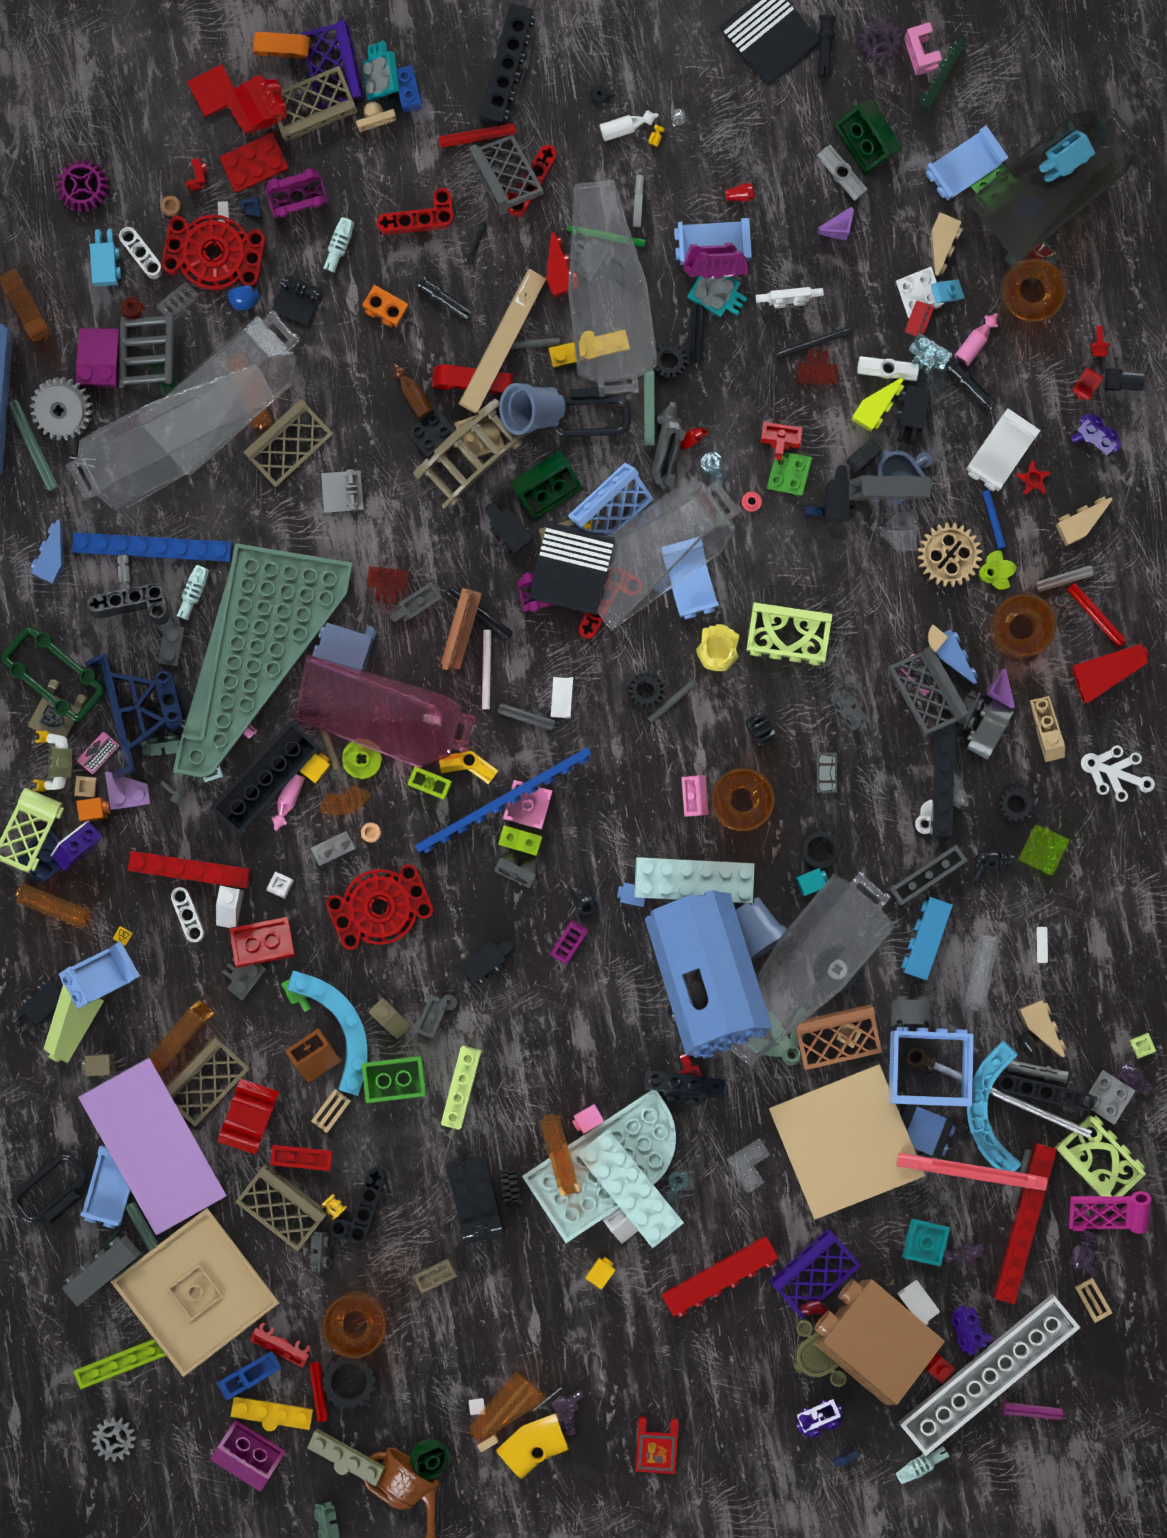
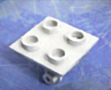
M932 267L896 281L908 318H910L916 301L932 305L934 309L940 308L944 304L936 303L931 289V284L937 282Z

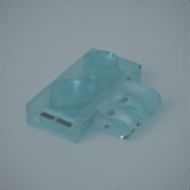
M920 333L908 349L916 355L912 364H917L919 360L921 363L918 368L922 369L924 365H927L926 373H929L933 366L942 371L952 355L951 352Z

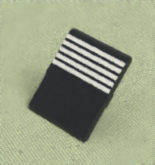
M751 0L719 27L740 52L742 58L753 67L768 86L773 84L820 45V39L787 0Z
M548 521L540 554L537 558V567L529 598L597 615L604 583L608 578V567L615 537Z

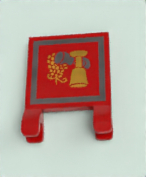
M639 1417L635 1472L675 1474L678 1419L670 1420V1433L646 1432L647 1419L646 1417Z

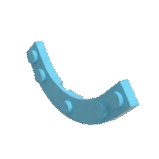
M292 971L287 990L318 1001L336 1017L345 1035L347 1044L346 1063L338 1090L358 1096L363 1081L361 1063L367 1062V1041L362 1022L356 1010L348 999L330 984L315 977Z
M1002 1040L983 1060L972 1079V1106H967V1115L970 1131L983 1156L996 1169L1015 1172L1021 1166V1163L996 1138L989 1122L987 1110L988 1097L994 1081L1018 1054Z

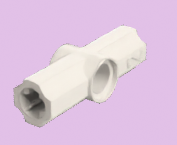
M860 356L857 374L877 376L884 379L903 378L904 380L917 381L919 364ZM888 364L892 366L893 372H884L883 365Z

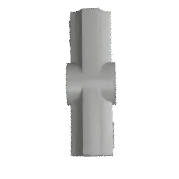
M831 145L825 147L817 155L833 175L834 180L844 188L854 202L868 191L854 174L851 166L845 163ZM845 169L848 175L840 177L837 171Z

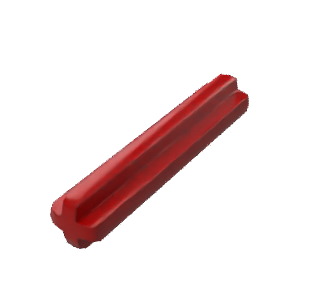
M313 1362L309 1364L317 1421L324 1422L328 1420L325 1392L323 1390L321 1366L319 1362Z

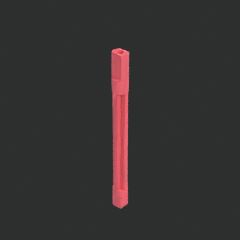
M898 1153L896 1162L897 1167L1046 1191L1048 1182L1047 1177L905 1153Z

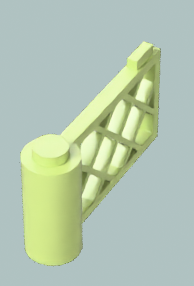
M24 788L0 839V850L9 846L13 855L7 857L0 855V861L27 873L30 870L35 871L39 862L37 856L54 821L57 818L60 819L64 812L62 803ZM19 811L27 814L29 821L19 824L16 818ZM44 821L48 823L45 829L37 832L34 825L35 822ZM31 824L34 833L23 836L21 827ZM18 829L21 838L10 841L8 837L9 832ZM36 836L38 845L29 849L25 840ZM23 841L26 850L15 854L12 845ZM28 854L30 861L25 866L18 862L17 857Z

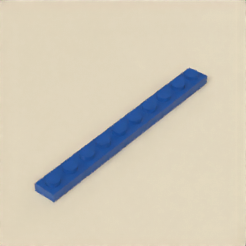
M585 748L415 845L417 851H424L426 854L435 848L434 844L441 841L443 844L452 839L451 834L457 831L461 834L470 829L468 825L475 821L478 824L487 819L485 815L493 812V814H496L503 810L504 807L502 805L508 802L512 805L521 800L520 795L527 792L529 795L538 790L537 785L543 782L545 785L556 780L555 775L560 772L565 775L572 771V766L578 762L580 765L591 760L589 758L592 755L590 748Z

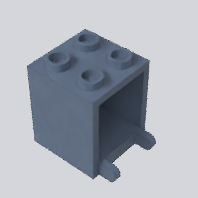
M326 622L325 627L322 626L319 632L320 644L319 646L316 645L313 651L314 661L317 664L363 678L376 631L372 626H369L365 634Z

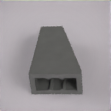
M860 476L849 480V500L925 499L930 497L932 493L930 477Z

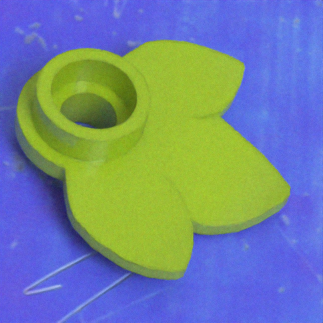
M997 550L987 556L986 564L979 570V576L982 581L992 583L995 588L1003 590L1010 587L1007 578L1015 573L1017 567L1013 562L1003 560L1002 551ZM987 570L992 572V576L988 575Z

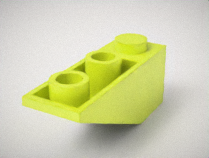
M900 378L864 399L851 420L870 432L873 428L878 429L883 421L880 418L884 411L888 413L892 407L893 402L891 399L894 394L898 396L904 386L901 383L904 379Z

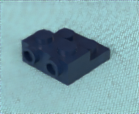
M51 829L37 856L39 862L35 871L30 870L31 879L35 883L40 882L41 885H44L62 869L51 857L53 850L60 842ZM37 838L33 839L27 844L28 848L36 847L38 840ZM23 847L18 853L26 850V848ZM28 854L18 857L20 864L28 865L30 861Z

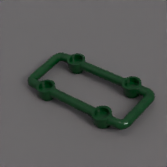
M32 626L22 629L2 654V662L9 668L12 677L25 681L54 706V711L58 715L67 716L74 722L82 721L104 695V686L96 679L94 671L82 668L52 643V638L48 633L39 632ZM29 634L35 638L37 646L42 649L47 648L79 675V679L83 684L92 685L97 689L78 714L71 710L69 702L63 699L59 700L27 674L26 667L19 662L14 663L9 659Z

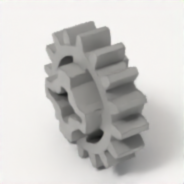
M115 1417L111 1418V1422L106 1418L103 1420L104 1425L100 1423L97 1425L99 1431H93V1434L97 1436L92 1439V1442L97 1443L93 1449L100 1450L99 1457L103 1454L106 1455V1461L112 1457L113 1462H115L117 1456L123 1460L125 1458L124 1453L127 1455L131 1453L128 1448L135 1447V1444L131 1443V1441L136 1439V1436H131L134 1428H128L129 1422L123 1424V1418H120L118 1422ZM115 1426L110 1432L104 1431L107 1427ZM122 1429H123L124 1432L126 1433L127 1438H125V1437L123 1436V1434H122V1432H121ZM116 1435V1439L119 1441H116L115 1444H113L112 1439L109 1437ZM101 1440L105 1442L107 1446L106 1449L102 1445ZM124 1447L123 1450L114 1452L115 1448Z

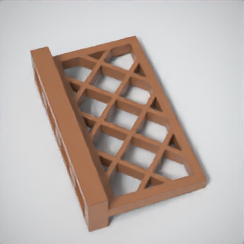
M462 588L441 661L442 669H461L482 593Z
M869 1004L793 1022L804 1070L881 1053L882 1049L873 1006ZM870 1019L872 1026L868 1033L859 1028V1025L863 1020ZM845 1024L854 1027L849 1037L839 1032ZM828 1028L835 1032L829 1042L820 1037L823 1030ZM856 1030L866 1035L860 1045L851 1040ZM811 1033L815 1036L810 1046L803 1043L802 1034ZM837 1034L847 1039L841 1049L831 1044ZM868 1037L875 1040L876 1049L867 1050L862 1047ZM818 1038L827 1043L822 1053L812 1048ZM849 1041L858 1046L855 1053L850 1055L843 1051ZM830 1046L839 1051L833 1059L824 1056ZM810 1050L819 1055L817 1061L812 1064H808L806 1059Z

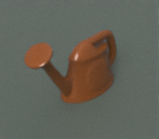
M388 1447L386 1452H377L371 1455L369 1458L376 1462L384 1460L382 1465L386 1468L377 1486L364 1480L366 1488L396 1509H412L419 1500H423L427 1510V1533L425 1538H436L435 1488L439 1486L438 1480L428 1481L416 1475L410 1465V1457L397 1449Z

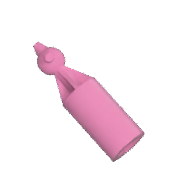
M998 313L990 316L986 315L984 317L986 324L976 328L968 336L954 355L960 362L969 366L988 341L990 327L998 326Z
M296 774L281 790L277 800L278 815L271 818L274 823V830L277 831L281 826L287 824L284 816L295 806L305 777Z

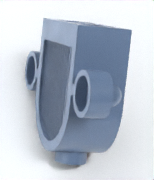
M887 449L878 455L881 460L876 469V476L926 477L921 469H926L931 465L932 457L929 453L922 452L918 454L915 461L909 454L903 451L890 452ZM906 499L891 501L896 507ZM870 500V501H871V502H874V503H877V502H879V501H881V500Z

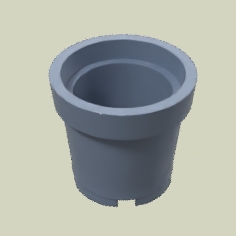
M524 383L510 384L503 391L500 399L499 411L502 423L514 435L531 433L535 429L555 427L560 423V418H563L565 414L563 396L559 395L558 390L554 387H532Z
M759 897L753 899L755 901L753 904L750 905L747 902L736 910L751 961L778 946L791 934L784 925L779 924Z

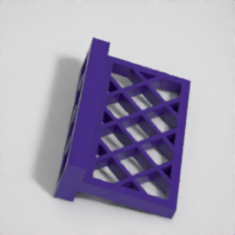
M341 20L333 25L301 33V35H315L320 38L314 48L309 45L312 52L310 54L309 50L306 60L310 78L318 75L320 71L322 73L325 72L322 70V67L328 59L335 64L333 68L340 66L344 69V78L347 80L353 100H365L349 24L345 20ZM336 30L337 37L333 43L325 39L328 31ZM323 40L331 45L326 55L317 50ZM334 47L340 50L341 53L337 62L329 58ZM315 53L324 57L318 67L312 64V58ZM330 75L328 83L331 80V78L339 82L337 78L333 77V75ZM317 82L312 83L313 91L319 94L320 90L318 91V87L321 88L322 86ZM325 87L324 90L333 96L334 93ZM336 96V98H338V100L336 101L338 102L348 100V97L341 98L339 96ZM320 100L319 103H318V105H317V108H318V109H325V108H327L328 105H329V103H330V101H328L327 103L321 104V100Z
M828 1228L772 1277L769 1282L794 1311L803 1318L805 1315L797 1308V1299H808V1302L811 1299H815L821 1302L854 1273L861 1264ZM836 1242L840 1247L839 1255H829V1247ZM817 1258H825L824 1268H814V1261ZM828 1258L839 1259L838 1269H827ZM842 1259H851L854 1265L850 1269H841ZM802 1271H810L809 1282L799 1281V1274ZM813 1271L824 1272L823 1282H813ZM827 1272H838L837 1280L834 1283H826ZM788 1284H795L794 1295H786L782 1289ZM798 1285H809L808 1296L798 1295ZM812 1285L823 1286L822 1294L811 1296Z

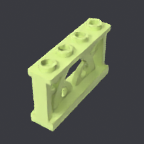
M753 603L746 651H749L752 656L762 657V654H769V658L781 660V657H789V661L800 663L802 659L809 660V664L821 665V662L824 663L826 661L832 614ZM757 613H761L764 627L755 630ZM775 617H779L782 621L778 626L771 625L776 624L774 622ZM789 618H794L795 628L804 636L796 643L786 646L777 637L774 630L783 628ZM800 622H807V627L804 628L809 629L808 632L800 628ZM820 622L825 623L823 640L814 635ZM766 631L768 635L762 636L760 640L765 639L767 645L758 646L755 643V636L759 632ZM811 638L817 640L820 644V651L817 654H810L807 651L809 646L815 649L814 644L809 641ZM774 643V645L780 650H774L770 648ZM801 648L803 654L794 653L793 651Z
M463 1045L460 1048L441 1125L458 1130L462 1128L482 1050Z
M1088 1115L1079 1124L1084 1128L1093 1127L1097 1132L1096 1137L1090 1136L1088 1138L1089 1142H1085L1083 1135L1072 1131L1054 1147L1099 1196H1112L1110 1193L1116 1181L1125 1185L1114 1196H1123L1146 1175L1143 1171L1145 1169L1144 1165L1138 1159L1134 1161L1129 1156L1131 1152L1124 1145L1120 1147L1116 1142L1118 1138L1110 1130L1106 1132L1103 1129L1104 1123L1096 1115L1094 1117ZM1078 1135L1081 1144L1067 1149L1066 1146ZM1102 1135L1107 1139L1109 1143L1100 1142L1102 1139ZM1090 1149L1110 1151L1112 1158L1111 1172L1105 1169H1097L1091 1173L1088 1171L1092 1164ZM1084 1150L1088 1155V1160L1086 1162H1082L1080 1160V1156L1085 1155L1084 1152H1082ZM1118 1152L1124 1157L1125 1160L1119 1162ZM1128 1165L1133 1169V1176L1128 1180H1123L1118 1177V1173L1128 1174L1123 1170L1124 1166ZM1104 1173L1109 1175L1110 1178L1105 1177V1180L1101 1182L1098 1176Z

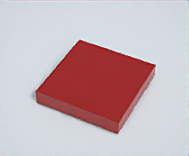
M222 64L187 81L205 118L227 107V103L222 95L230 93L229 90L234 89Z

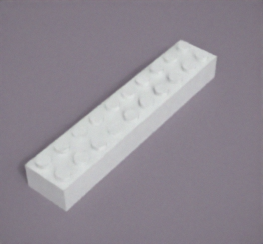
M1051 1294L898 1421L924 1455L927 1456L1075 1333L1080 1326L1057 1298Z

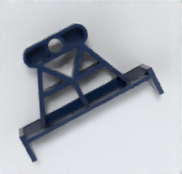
M104 653L88 660L85 666L86 668L99 665L102 667L126 766L112 773V778L116 779L136 774L130 754L133 749L165 725L171 730L179 729L182 726L183 718L174 681L169 672L159 671L155 680L111 673L107 654ZM113 680L130 683L135 706L119 708ZM134 683L149 686L139 701ZM155 688L157 689L164 718L142 708ZM172 696L174 703L165 705L163 703L164 698ZM137 712L142 735L128 745L121 715ZM142 714L158 723L146 731Z

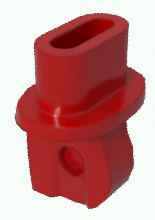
M1096 326L1097 342L1089 345L1092 348V356H1108V347L1111 344L1103 342L1102 326Z
M691 428L690 431H686L684 441H680V450H685L698 444L702 437L708 435L705 428Z

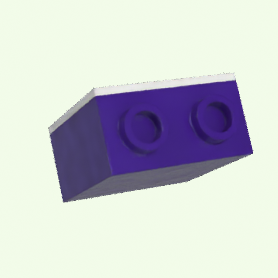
M87 820L57 844L51 857L65 872L91 852L102 838V835Z

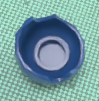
M251 286L233 288L227 293L230 305L236 310H249L259 301L257 289L254 292Z

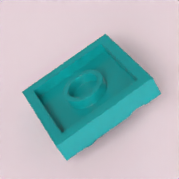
M911 1218L902 1257L941 1267L950 1227Z

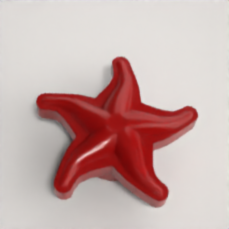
M1032 461L1028 473H1017L1016 477L1026 483V488L1023 491L1024 495L1033 488L1039 489L1042 494H1045L1046 489L1042 480L1051 473L1049 471H1037L1035 462Z

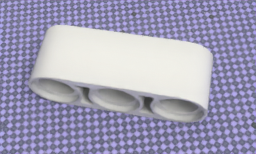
M123 228L119 233L122 244L149 278H159L163 273V267L133 228ZM127 234H134L132 241H124ZM145 249L146 254L143 257H137L136 253L138 250ZM152 264L158 265V270L154 273L148 272Z
M182 887L174 889L171 893V900L186 938L190 942L202 941L205 937V930L189 890ZM179 891H184L186 894V899L183 902H179L176 899V894ZM187 909L193 912V918L189 921L183 917V913ZM193 928L200 930V936L197 939H193L190 935Z

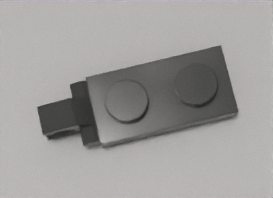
M430 582L399 602V605L395 607L397 612L389 617L394 624L401 619L406 622L443 598L434 584Z

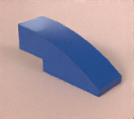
M270 1351L216 1382L225 1400H229L280 1370L281 1366L273 1352Z

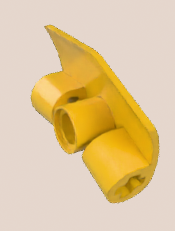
M552 1414L521 1426L496 1452L520 1479H523L544 1459L568 1451L569 1448L561 1431L557 1416ZM539 1447L543 1450V1455L535 1457L532 1454V1450Z

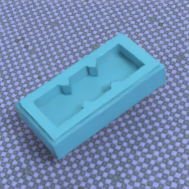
M958 279L931 284L936 303L958 301L964 298Z

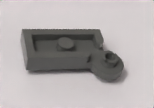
M169 618L165 624L157 625L158 629L163 632L158 663L178 667L185 628L173 626V622Z
M430 995L414 1031L433 1039L445 1011L453 1010L456 1007V998L453 995H445L440 999Z

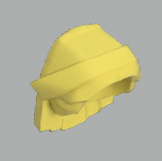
M723 624L703 628L702 643L696 649L703 666L713 671H726L739 657L736 647L740 635Z

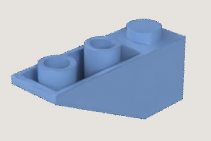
M59 520L51 524L48 530L50 535L47 541L44 540L39 549L41 553L38 559L35 558L30 567L33 575L54 585L64 568L63 523Z
M951 629L944 632L948 638L935 652L938 659L971 685L976 684L977 673L967 663L969 657L966 651L961 650L958 644L961 642L956 632L953 633Z

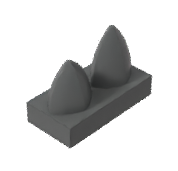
M515 852L508 853L502 858L500 857L494 871L530 889L536 876L535 858L526 860L519 867L517 866L518 862Z

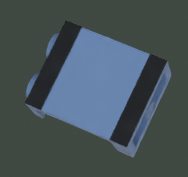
M907 1104L902 1119L914 1148L940 1159L941 1155L944 1156L947 1151L948 1144H946L948 1136L952 1137L955 1131L954 1121L913 1104Z

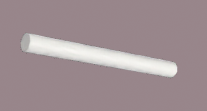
M483 630L482 709H490L491 630Z

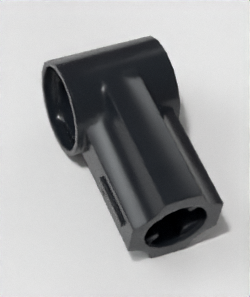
M1116 368L1106 369L1105 390L1143 391L1145 383L1144 373L1123 372L1122 369Z

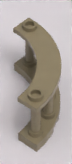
M496 398L477 412L478 415L471 421L468 419L434 450L435 454L430 459H425L413 473L417 479L423 475L429 476L448 499L442 505L444 509L450 504L455 506L461 500L460 495L479 476L512 448L516 450L524 443L522 439L527 434L516 437L505 428L502 420L496 415V409L500 404ZM485 419L491 420L510 441L501 450L481 428L480 423ZM469 432H475L494 454L486 463L482 464L465 445L463 438ZM453 447H458L477 469L468 479L447 458L448 455L446 453ZM438 462L442 463L461 484L454 493L435 472L434 466Z

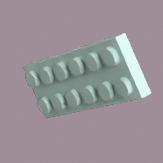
M636 858L635 898L678 900L688 895H704L705 892L714 890L730 893L733 902L753 903L754 863Z
M609 1129L577 1154L652 1248L684 1223Z

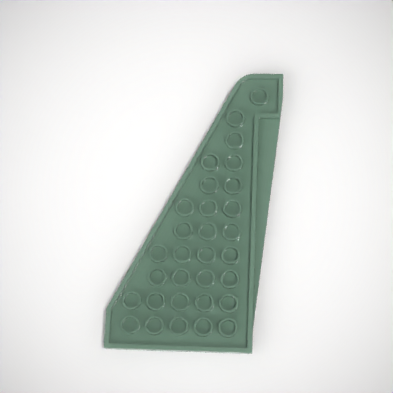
M235 543L230 572L177 750L173 773L204 778L217 770L318 635L321 627L326 624L347 596L353 565L351 562Z

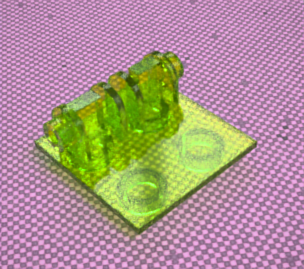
M1035 824L1018 860L1053 876L1070 839Z

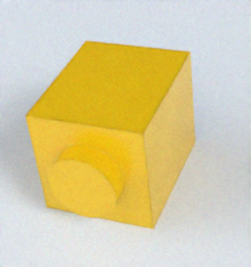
M321 752L319 755L315 753L302 767L300 772L317 784L331 765L328 763L330 759Z
M599 1257L585 1278L602 1290L615 1272L614 1263L606 1257L603 1259Z

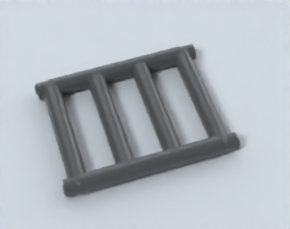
M170 312L167 313V316L120 318L119 388H125L126 385L154 382L172 384L174 313ZM166 324V335L127 338L128 327ZM165 343V354L127 358V346ZM165 362L164 374L126 377V369L129 365Z

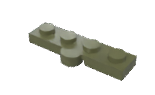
M319 1429L314 1431L307 1447L335 1463L334 1469L338 1474L345 1475L351 1472L374 1486L379 1484L386 1468Z

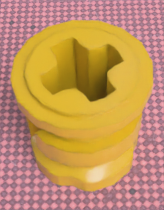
M334 1194L321 1205L322 1208L327 1210L326 1213L328 1215L331 1214L333 1216V1221L347 1208V1206L341 1205L340 1200L335 1199Z

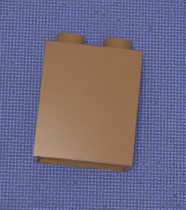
M852 1279L838 1295V1298L844 1303L834 1315L832 1312L827 1311L816 1323L814 1330L820 1335L813 1344L885 1405H898L945 1341L875 1281L869 1279L857 1283Z

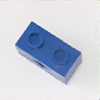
M413 66L398 68V93L403 113L422 109Z

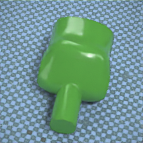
M289 980L281 984L290 1003H299L304 1012L311 1009L306 1000L307 996L287 990Z

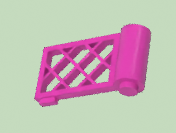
M1138 1191L1133 1193L1132 1196L1070 1197L1069 1229H1073V1231H1085V1229H1130L1137 1234L1145 1233L1149 1229L1151 1196L1146 1192ZM1119 1203H1126V1206L1121 1209L1116 1207ZM1075 1204H1084L1086 1206L1078 1209L1075 1207ZM1097 1204H1105V1205H1106V1206H1104V1207L1101 1208V1209H1098V1208L1096 1207ZM1090 1209L1095 1212L1091 1216L1085 1214ZM1112 1209L1115 1212L1111 1216L1105 1214V1212ZM1079 1216L1085 1219L1082 1222H1073ZM1099 1216L1105 1219L1102 1222L1095 1221ZM1121 1216L1125 1219V1222H1116L1115 1219Z

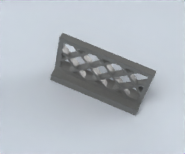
M513 135L479 148L476 144L469 147L471 161L500 215L508 213L507 208L544 194L540 183ZM508 143L513 144L511 151L502 148ZM488 151L495 152L493 158L485 156L484 153ZM500 153L508 155L506 161L497 159ZM512 157L521 159L519 165L510 163ZM494 164L503 166L500 172L492 170ZM507 167L516 169L514 175L505 173ZM520 171L528 173L526 179L517 177ZM502 178L511 180L508 186L500 184ZM515 181L523 183L521 189L512 187ZM527 185L534 186L537 189L532 192L525 191ZM509 192L518 194L517 198L508 200L507 196Z
M930 646L925 648L923 652L888 667L892 678L925 736L956 722L965 721L969 712L936 653L933 652ZM921 659L924 664L923 670L912 667L913 662ZM900 667L907 669L906 678L898 676L895 669ZM910 671L921 674L919 683L908 679ZM923 676L933 680L932 687L921 684ZM906 683L917 687L915 695L906 691ZM920 688L931 691L929 699L917 696ZM933 692L942 696V704L931 701ZM916 700L927 704L925 711L916 709ZM929 705L940 708L938 716L927 713ZM942 710L949 711L953 718L950 720L941 718ZM925 717L936 720L935 726L928 729L924 723Z

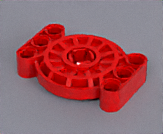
M222 215L202 216L192 221L189 225L183 217L175 216L169 222L162 266L165 272L171 276H175L182 271L191 283L206 290L218 291L227 289L237 284L240 280L243 286H251L254 289L258 286L266 239L259 230H252L246 234L245 230L237 222ZM178 222L184 224L183 229L180 231L174 230V226ZM231 224L237 227L240 231L237 232L233 227H231ZM260 236L262 240L259 244H252V238ZM173 242L180 243V247L177 250L170 249ZM212 247H218L221 249L222 254L211 260L207 256L208 250ZM252 255L258 257L257 262L254 264L248 262V258ZM170 261L177 262L174 269L167 268V264ZM192 273V275L198 280L195 281L188 274ZM249 274L255 276L254 281L251 283L244 281L245 277ZM203 283L214 284V286L204 285Z
M410 864L404 865L400 869V874L385 869H374L364 872L349 884L343 898L338 895H332L326 901L328 912L343 947L349 950L356 949L360 944V940L375 945L393 943L410 931L415 923L416 916L427 919L432 916L434 911L417 868ZM406 868L414 870L413 878H405L404 870ZM373 873V877L367 878L364 881L361 879L364 876ZM378 873H388L391 875L388 878L385 876H378ZM358 881L359 885L350 893L352 886ZM414 886L421 887V896L414 897L411 894ZM334 898H338L341 901V906L337 910L332 909L330 905ZM379 899L384 900L388 905L386 912L382 915H378L373 911V904ZM423 904L428 905L430 908V912L426 916H422L419 913V907ZM343 916L349 921L348 926L345 928H341L338 925L339 918ZM407 921H410L411 923L408 928L402 933L401 929L406 925ZM396 933L399 935L398 937L387 941V937L392 936ZM349 935H353L356 938V944L351 947L345 941ZM370 937L382 938V942H376L369 939Z

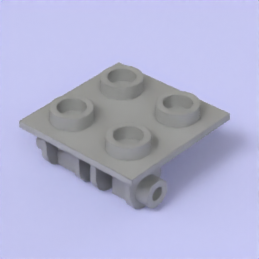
M351 469L346 470V472L321 473L324 513L364 510L361 470L354 471Z
M1102 1070L1088 1093L1095 1099V1105L1091 1110L1115 1125L1136 1091L1131 1086L1124 1084ZM1086 1096L1082 1104L1090 1107L1091 1099Z

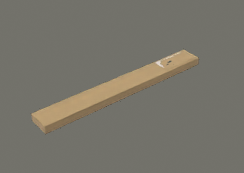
M531 269L527 270L458 404L475 414L478 412L546 278Z

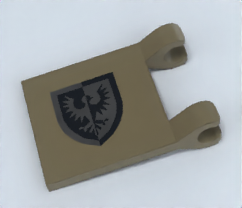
M50 680L47 690L54 694L60 683L57 680ZM79 694L74 705L70 704L71 710L74 713H79L87 701V696ZM42 697L28 727L36 731H48L49 734H56L67 738L74 721L70 720L67 716L58 715L54 711V706Z

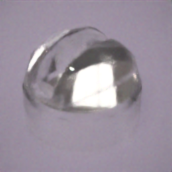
M675 109L672 112V125L678 126L687 122V116L682 109Z

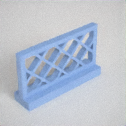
M624 463L568 516L572 522L576 523L579 529L614 537L653 500V497L638 477L639 473L637 470ZM634 479V489H627L628 484ZM621 493L620 502H613L614 497ZM626 493H633L631 503H625ZM638 493H643L646 498L640 503H636ZM604 506H607L606 515L599 516V511ZM612 506H619L617 516H611ZM624 506H630L629 514L622 516ZM590 519H593L591 529H586L584 525ZM598 519L604 520L603 529H596ZM610 520H616L613 529H608Z

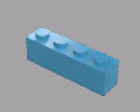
M928 897L927 900L923 901L920 909L923 912L922 917L917 919L914 930L917 931L915 938L911 937L907 949H910L908 957L905 956L902 961L901 968H904L903 973L923 980L928 979L953 906L952 904L932 897Z

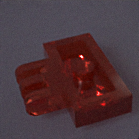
M808 350L807 363H797V383L837 384V364H827L828 350L823 351V358H820V350H816L815 358H812V350Z
M369 566L367 587L376 588L375 601H380V594H384L383 602H387L388 595H392L391 603H395L397 590L407 591L409 571Z

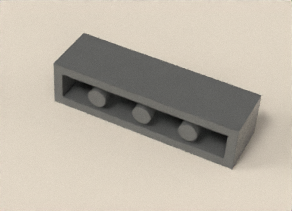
M957 844L953 845L889 888V891L899 906L903 905L966 863L967 859Z
M126 1235L121 1239L116 1237L109 1243L110 1248L107 1251L104 1249L99 1251L94 1256L95 1261L92 1263L87 1261L79 1268L81 1272L77 1276L73 1273L65 1280L67 1284L62 1289L77 1307L141 1254Z

